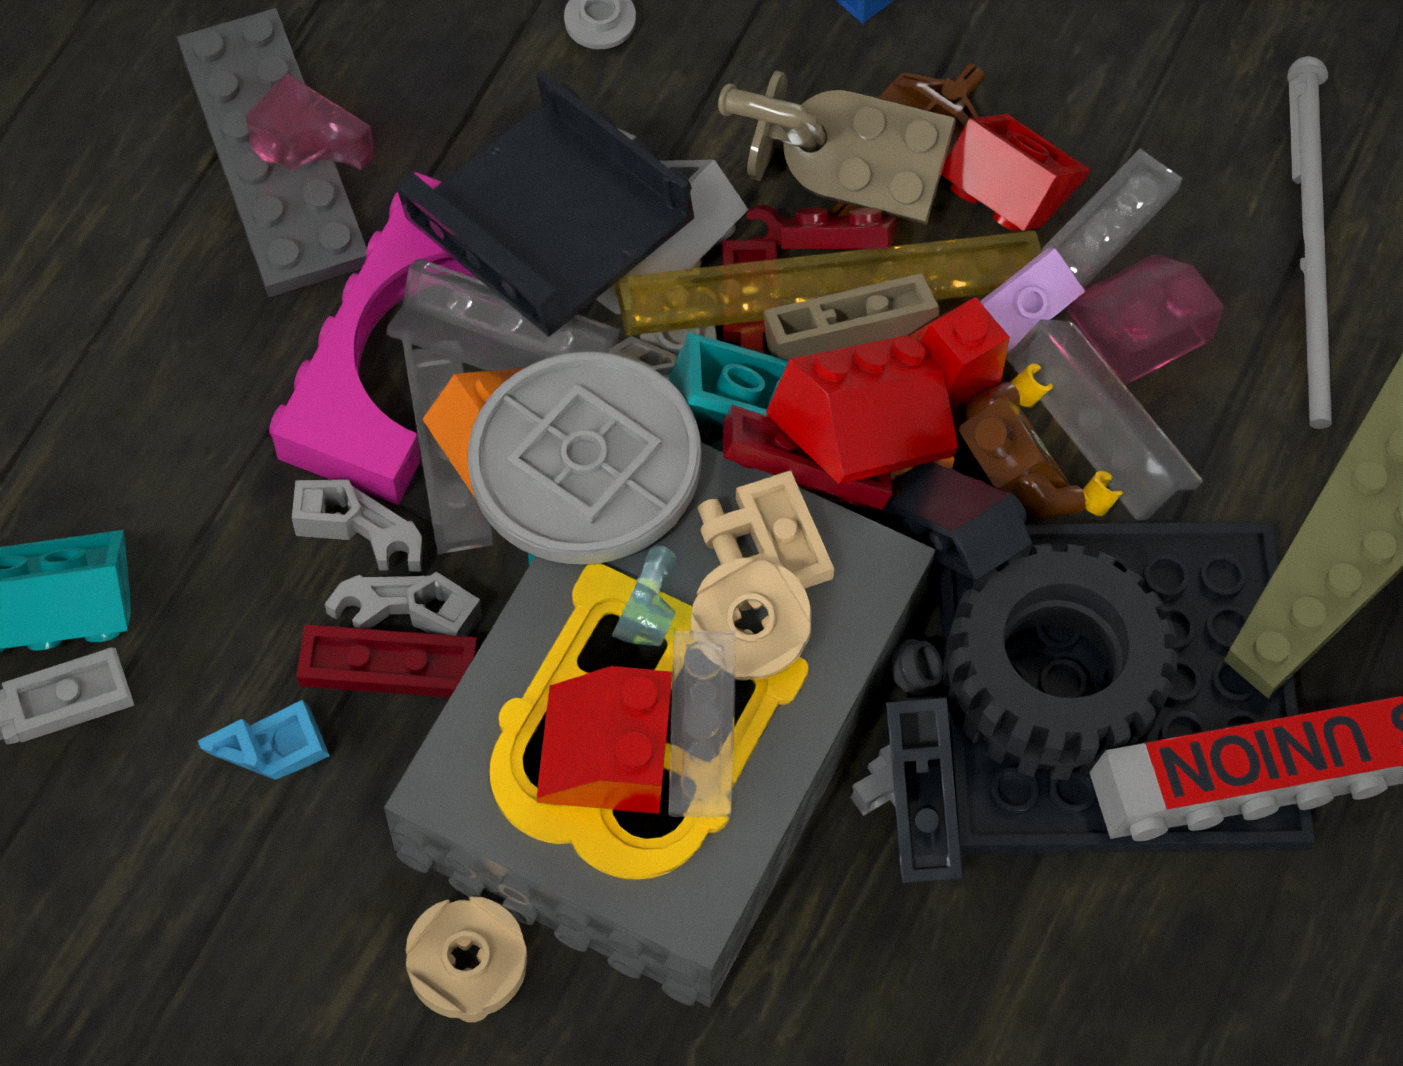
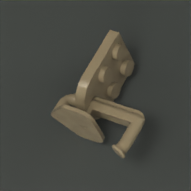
M780 71L773 73L765 96L739 90L734 84H727L721 90L718 108L723 116L737 114L758 120L747 165V173L751 179L760 181L775 149L783 150L790 171L796 180L812 194L860 208L881 209L883 214L927 225L955 127V118L845 90L819 93L801 105L785 101L788 78L784 72Z

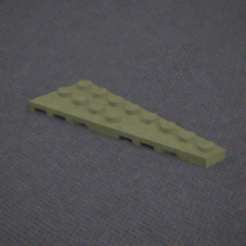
M1403 353L1224 660L1268 699L1403 570Z

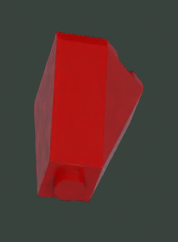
M977 297L931 320L907 335L909 338L922 344L926 354L943 368L955 429L967 421L965 411L969 400L977 393L1001 383L1010 336Z

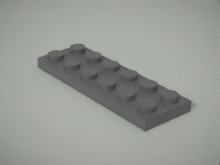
M270 9L177 36L181 54L268 298L362 269L366 262L367 247L277 9Z

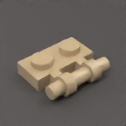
M791 470L736 488L735 499L740 508L739 510L724 514L718 499H709L698 506V512L704 523L700 529L707 548L715 549L721 565L734 559L743 558L736 539L750 533L759 554L747 558H756V560L768 561L774 565L776 563L787 568L796 576L804 589L833 579L834 566ZM749 603L740 607L742 611L752 609Z

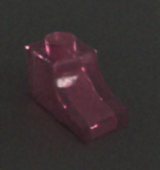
M288 73L245 115L251 139L250 145L254 152L264 161L271 164L276 161L291 172H294L302 164L319 160L343 162L362 170L375 156L371 130L368 124Z

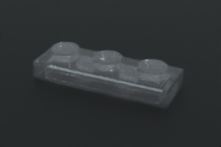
M1139 149L1042 248L1041 253L1047 248H1056L1084 289L1179 190L1182 178L1142 149Z
M674 631L669 782L670 816L732 817L736 676L735 631Z

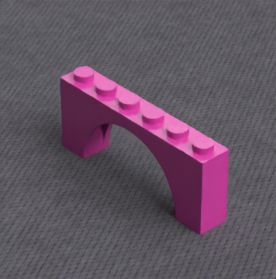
M414 173L432 189L442 183L436 179ZM398 191L391 202L389 220L382 232L376 231L371 237L366 251L365 264L359 274L353 273L349 277L343 291V304L335 317L329 316L324 322L319 334V347L311 361L305 360L299 367L294 381L295 391L287 405L281 404L276 409L269 427V433L273 438L278 460L331 480H350L351 485L359 491L399 505L422 461L418 434L391 420L373 403L359 379L360 361L364 346L372 330L385 313L408 295L443 281L468 278L478 279L406 219Z

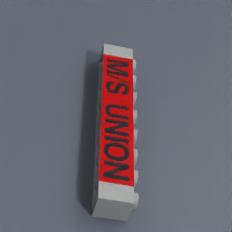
M1403 696L1105 750L1089 773L1110 839L1132 835L1134 841H1146L1163 835L1170 827L1187 824L1191 831L1203 830L1219 824L1223 821V817L1243 814L1245 820H1256L1275 813L1281 806L1297 804L1300 810H1308L1329 803L1333 800L1334 796L1351 793L1353 799H1366L1384 792L1388 788L1387 786L1402 784Z

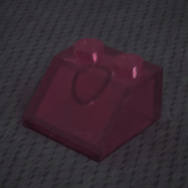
M1153 254L1085 289L1081 296L1065 308L1124 387L1213 340L1224 305L1193 265Z

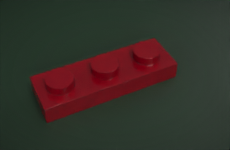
M732 405L723 420V458L734 461L745 468H756L774 475L791 470L797 485L810 486L841 496L849 502L862 503L883 510L892 495L890 472L839 485L768 416Z
M304 625L297 671L298 684L300 687L450 698L478 652L477 637Z

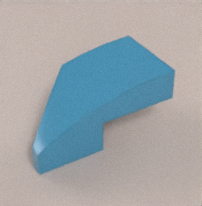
M303 700L252 725L240 719L198 740L200 748L206 753L272 779L289 775L330 756L312 710Z

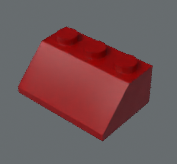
M907 335L790 358L765 413L839 485L954 457L958 449L943 368L926 354L922 344L909 338Z

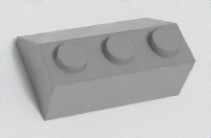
M715 160L660 161L669 169L671 167L679 169L689 180L692 187L690 192L695 219L596 299L615 314L649 315L665 303L667 299L666 293L679 280L689 277L700 267L702 263L700 258L713 245L721 243L722 240L728 239L736 229L734 224L748 211V208Z

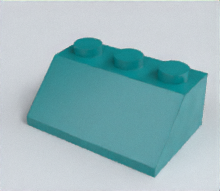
M688 332L668 380L687 401L698 427L702 426L723 432V420L732 405L767 416L765 413L789 361Z
M123 530L0 547V654L4 651V648L25 645L30 650H46L60 645L62 640L85 637V640L88 642H103L116 638L120 632L128 631L131 603L126 543Z

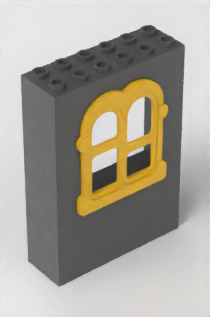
M700 442L701 471L692 501L678 522L653 544L627 557L597 564H565L534 557L384 809L394 850L397 851L396 855L409 867L424 873L428 872L429 868L449 877V883L459 892L469 897H481L483 894L501 903L517 921L526 925H532L534 921H537L555 930V937L565 945L582 952L586 951L589 947L609 957L608 963L622 974L632 978H639L643 974L663 984L662 990L676 1001L686 1005H694L695 1001L710 1008L890 669L895 647L899 642L906 639L927 599L936 549L798 487L834 566L833 579L805 588L812 611L811 637L808 643L805 645L800 657L783 672L761 680L751 679L755 683V691L716 759L712 761L702 760L666 742L664 769L692 782L698 789L697 796L684 820L674 831L663 837L644 839L633 836L620 827L613 815L612 809L537 803L538 788L529 781L523 767V757L527 745L546 714L549 685L587 674V672L578 667L577 661L604 616L608 614L617 615L663 637L667 641V649L655 670L672 672L671 690L688 660L693 656H703L692 634L691 613L693 612V603L697 597L696 593L702 581L721 564L715 549L707 548L700 531L704 523L697 508L704 501L718 499L724 514L739 510L740 508L735 499L736 488L774 475L756 468H745L734 461L723 458V452ZM750 533L736 539L743 558L759 554ZM764 607L758 610L752 608L746 611H742L739 608L742 618L735 623V627L740 632L749 629L753 634H757L764 629L762 620L769 615Z

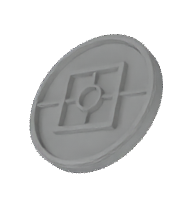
M573 352L556 355L518 371L500 385L485 402L475 420L469 438L468 469L476 501L488 522L501 536L521 550L539 558L565 564L582 565L609 562L627 557L653 544L665 535L685 513L697 489L701 471V445L698 426L692 410L679 390L668 379L647 365L631 358L604 352Z

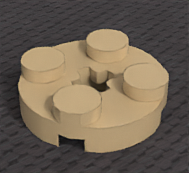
M738 558L728 561L709 573L702 581L696 593L697 597L693 603V612L691 613V630L700 652L712 666L737 680H761L783 672L800 657L811 637L812 611L807 593L792 572L776 563L774 565L768 561L756 560V558ZM749 603L754 610L764 607L768 611L769 615L762 620L764 629L761 632L753 634L749 629L740 632L735 627V623L742 618L739 608L744 604Z
M469 897V900H458L450 903L448 899L436 903L417 919L407 938L406 968L413 990L426 1006L443 1016L460 1018L465 1022L483 1020L488 1014L505 1006L515 996L523 983L527 965V949L519 923L508 910L490 899ZM472 945L480 948L477 954L480 964L476 968L471 969L467 967L463 971L454 968L456 958L451 953L456 947L465 951Z

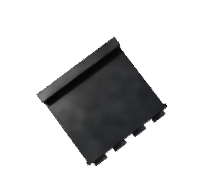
M541 71L536 75L542 104L434 189L413 172L398 182L396 188L405 217L410 223L545 335L550 337L695 219L690 192L692 187L687 177L675 167L669 169L653 156L645 143L637 138L631 140L619 131L606 113L601 110L593 111L581 101L578 94L568 84H558Z

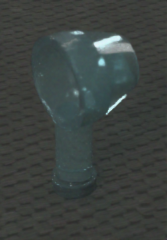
M653 546L646 555V564L612 634L613 637L631 644L660 646L676 614V611L658 595L667 573L673 569L676 563V556L666 547Z

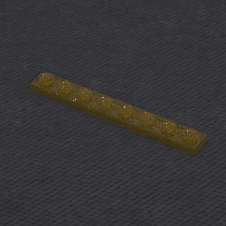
M1036 231L892 246L889 249H865L624 276L616 282L615 290L626 336L764 320L763 310L920 273L923 274L935 300L990 294L1041 254L1042 250Z

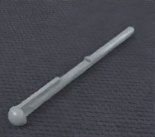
M1306 56L1297 59L1290 66L1287 80L1289 82L1292 180L1297 184L1301 182L1302 229L1305 244V258L1300 259L1301 270L1304 272L1309 424L1313 428L1323 429L1332 424L1319 85L1327 80L1328 71L1321 60Z

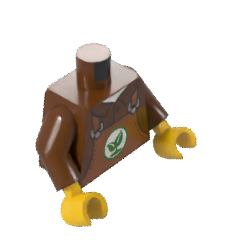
M1030 364L1011 382H1003L981 391L969 400L965 411L967 421L961 424L958 430L993 486L1002 491L1013 493L1022 503L1027 514L1026 522L1029 523L1035 518L1043 519L1079 513L1084 508L1094 515L1103 516L1123 494L1122 491H1111L1106 488L1113 479V476L1105 471H1098L1083 490L1078 485L1071 486L1030 421L1018 406L1020 404L1024 407H1032L1053 388L1052 383L1043 386L1034 379L1033 375L1041 369L1039 364Z

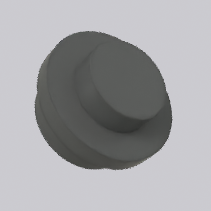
M907 639L899 642L895 647L890 665L891 674L896 684L908 695L918 697L928 694L933 686L941 681L943 675L941 657L931 643Z

